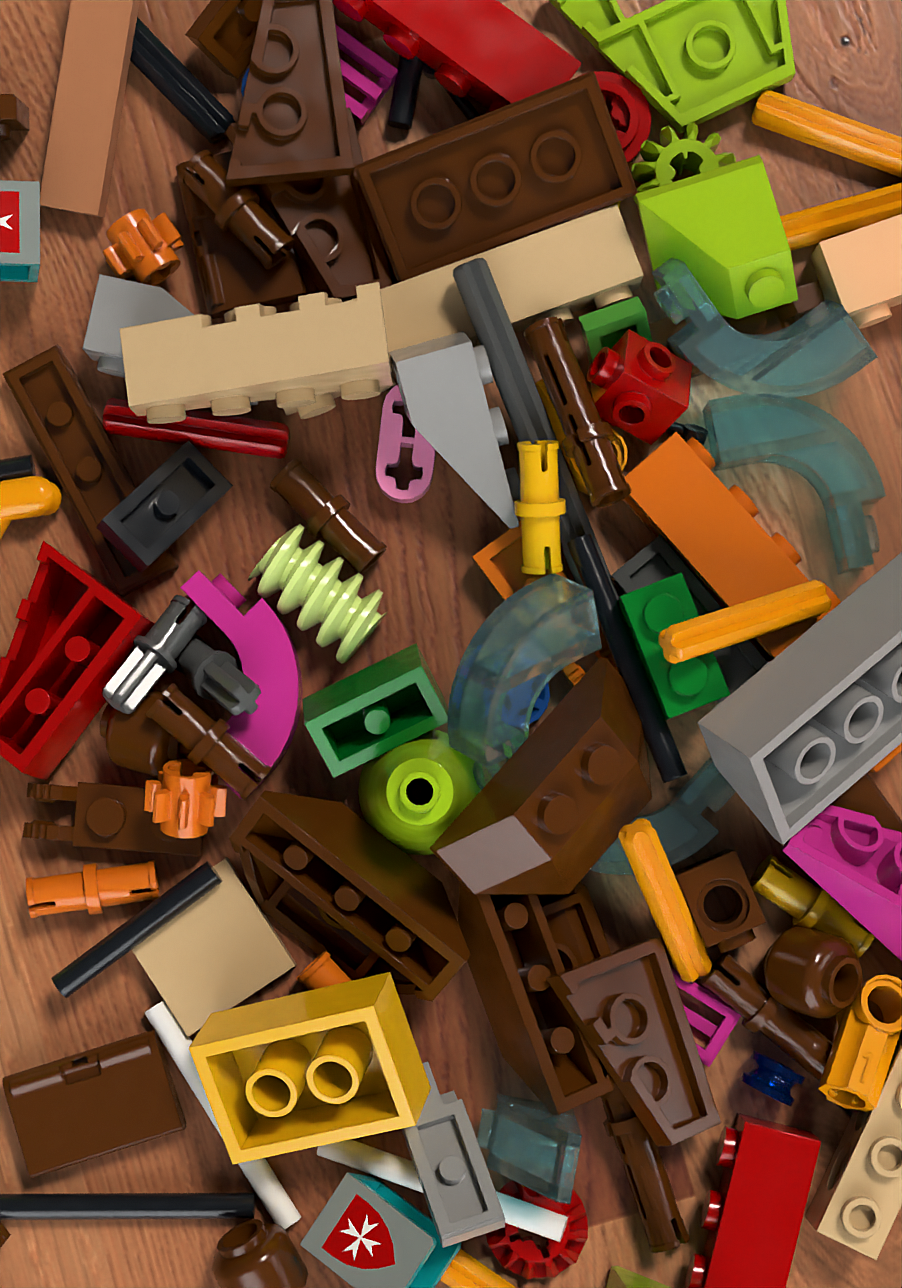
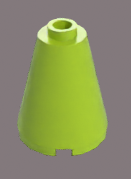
M433 729L365 762L359 780V803L365 821L403 852L413 855H430L434 853L429 848L485 787L481 767L469 748L454 736ZM425 779L432 785L433 796L427 804L416 805L408 799L407 787L411 781Z

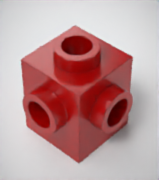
M629 329L611 349L604 347L597 353L587 373V380L591 382L590 393L600 418L610 425L619 427L652 445L688 409L692 364L674 355L662 344L651 342Z

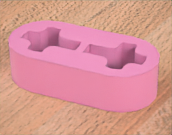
M396 385L388 392L383 403L376 460V479L382 493L390 500L399 503H412L422 498L430 489L436 450L416 429L414 438L403 436V416L393 413L395 406H403L399 387ZM402 447L413 448V469L423 471L421 480H411L408 490L397 489L395 478L386 476L388 467H398Z

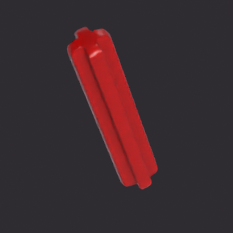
M118 398L107 400L102 419L103 429L110 434L183 445L189 440L197 447L282 459L286 456L290 440L289 427L284 423L238 416H214L211 412L186 410V419L183 421L167 424L147 423V415L137 416L128 406V400Z

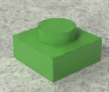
M638 296L578 317L589 365H591L593 359L602 348L608 347L611 349L629 329L652 342L647 313Z

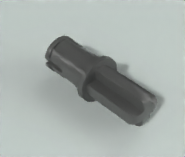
M175 595L170 601V605L146 635H138L134 639L135 649L102 690V696L113 708L126 714L133 713L163 674H171L176 670L177 663L175 659L200 627H203L207 622L205 613L197 605L193 607L181 624H177L187 611L185 608L189 605L190 600L181 595Z
M195 634L175 659L177 663L176 670L191 680V685L198 695L207 700L217 701L234 716L239 715L243 711L248 715L254 713L258 708L255 700L261 694L259 685L239 670V665L234 657L225 651L213 650L200 636Z

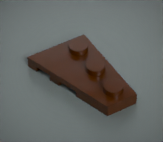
M263 0L225 187L353 175L354 160L332 0Z

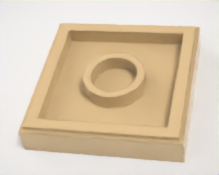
M228 858L213 866L223 882L132 949L188 1037L202 1028L211 1013L233 1008L297 965Z

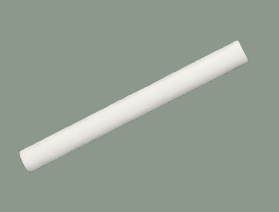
M163 1000L145 1011L144 1014L222 1137L189 1050L192 1040L186 1035ZM265 1158L238 1163L275 1224L286 1229L301 1218L300 1213Z
M352 1139L318 1146L317 1148L318 1156L423 1193L413 1161ZM496 1191L504 1213L505 1223L558 1242L561 1241L568 1221L567 1216Z

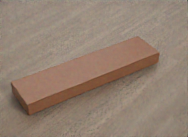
M71 0L40 190V206L105 217L140 0Z

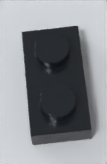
M188 440L105 516L96 528L142 573L221 499L233 485Z

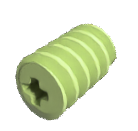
M299 524L287 531L272 545L253 569L248 581L262 574L257 589L258 595L262 598H268L282 590L277 604V610L282 615L288 614L301 606L302 608L296 623L300 630H308L316 624L322 623L316 638L319 646L325 647L341 639L336 660L342 664L347 662L387 615V612L382 615L377 612L383 592L378 589L361 599L357 594L363 576L357 573L344 582L337 579L344 560L341 557H337L324 566L319 564L318 560L324 543L319 540L304 550L301 549L298 545L305 527Z

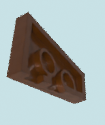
M347 108L355 166L362 163L363 158L351 109ZM238 123L230 124L225 131L232 145H234ZM355 170L353 175L256 184L282 229L295 240L294 249L319 291L327 293L328 298H338L345 302L357 298L356 286L379 282L380 289L393 285L384 244Z
M661 936L642 940L546 977L657 1146L677 1144L721 1124Z

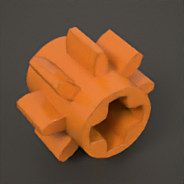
M145 209L133 210L114 222L106 232V236L112 246L103 250L102 253L117 278L129 281L135 278L138 283L155 286L171 276L181 264L175 251L182 248L184 244L180 239L181 235L165 212L152 220Z
M189 759L171 760L163 765V771H158V780H146L144 811L153 812L152 822L160 823V830L168 836L176 838L200 837L208 832V827L214 825V817H225L227 786L218 785L219 776L216 774L212 775V770L202 761L196 766Z

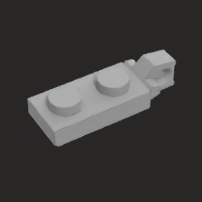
M427 1061L422 1064L431 1090L416 1126L402 1128V1132L442 1248L505 1227V1217L463 1100L457 1099L454 1090L440 1095L429 1062Z

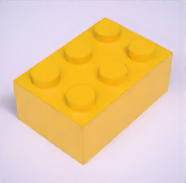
M390 972L211 1013L189 1047L232 1165L416 1126L431 1090Z

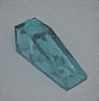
M496 1094L494 1110L485 1108L481 1110L476 1137L479 1147L487 1149L485 1156L487 1168L556 1202L570 1204L582 1139L573 1109L560 1115H552L541 1101Z

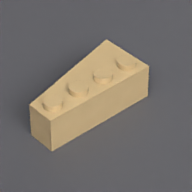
M379 282L356 286L357 299L342 302L338 298H328V294L325 292L298 296V302L290 305L289 312L277 313L275 307L263 306L258 303L236 307L234 310L226 312L224 314L225 323L212 325L211 316L197 314L119 328L128 406L137 416L147 415V423L167 424L185 420L186 410L211 407L212 415L231 416L251 411L250 402L276 399L277 407L295 408L314 404L316 402L315 394L341 391V397L344 400H359L380 395V386L393 385Z

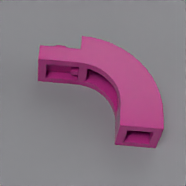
M198 570L180 588L231 640L238 652L243 673L259 685L261 694L255 700L258 708L254 713L248 715L243 711L236 716L232 714L226 722L231 726L227 732L261 762L272 768L254 789L256 790L275 770L286 754L298 726L303 695L299 658L288 630L276 612L263 598L244 615L238 608L247 600L221 573L210 581L206 575ZM227 784V786H228L240 799H242V798L240 797V794H239L238 792H236L230 785Z

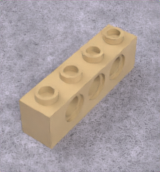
M902 1030L877 1107L868 1113L854 1110L805 1215V1218L817 1232L877 1260L902 1206Z

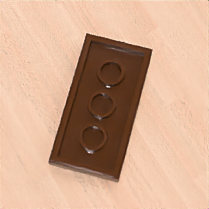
M594 71L354 166L398 283L563 224L635 196L638 193Z

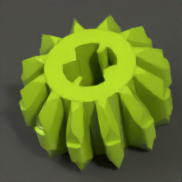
M694 122L687 125L681 140H679L675 130L667 125L661 129L659 135L661 145L648 140L642 143L640 154L645 162L634 163L631 168V175L635 181L643 184L637 188L638 193L672 183L676 173L675 169H677L679 176L682 174L683 169H688L697 175L735 163L734 153L727 152L714 154L721 141V136L718 133L709 135L704 143L697 141L698 126ZM633 196V200L637 204L636 196Z

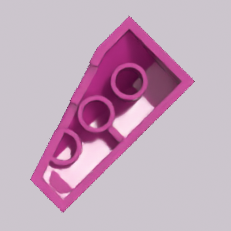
M829 805L784 844L782 851L902 961V832L881 827L874 816Z

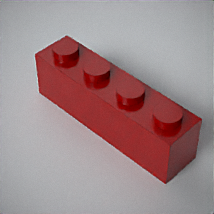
M332 0V3L349 18L358 22L365 18L384 32L383 40L396 53L410 60L417 56L436 71L434 77L449 92L459 97H465L466 94L471 96L487 108L485 114L571 80L582 64L498 0Z
M737 1113L734 1128L726 1126L723 1128L717 1148L716 1165L724 1166L718 1192L708 1190L705 1197L700 1228L708 1230L703 1254L693 1253L685 1279V1288H786L821 1145V1140L811 1131Z

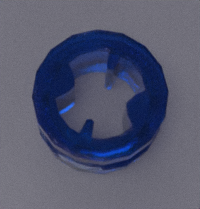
M753 1050L750 1056L754 1062L753 1068L748 1072L742 1071L739 1079L771 1098L792 1106L795 1099L791 1095V1090L796 1084L802 1085L806 1077L763 1053Z

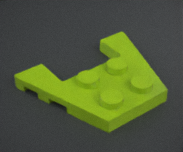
M549 0L622 76L632 81L642 91L646 100L679 133L685 132L689 123L694 122L696 125L704 123L758 97L764 90H773L792 81L796 73L786 0H665L629 18L624 17L616 0Z

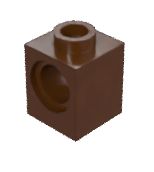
M725 849L674 872L704 947L709 948L717 944L720 953H724L743 946L756 938L752 928L766 923V920L735 850ZM716 886H728L735 894L736 908L728 919L711 921L704 911L705 896Z

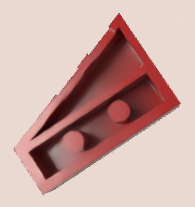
M43 541L36 559L40 564L27 600L22 598L15 617L19 619L8 653L6 658L1 656L0 756L20 772L46 781L106 703V699L102 696L103 687L135 649L134 639L138 635L145 636L154 625V622L68 556Z

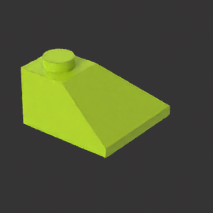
M760 155L635 194L655 288L660 302L740 319L799 300L791 250Z

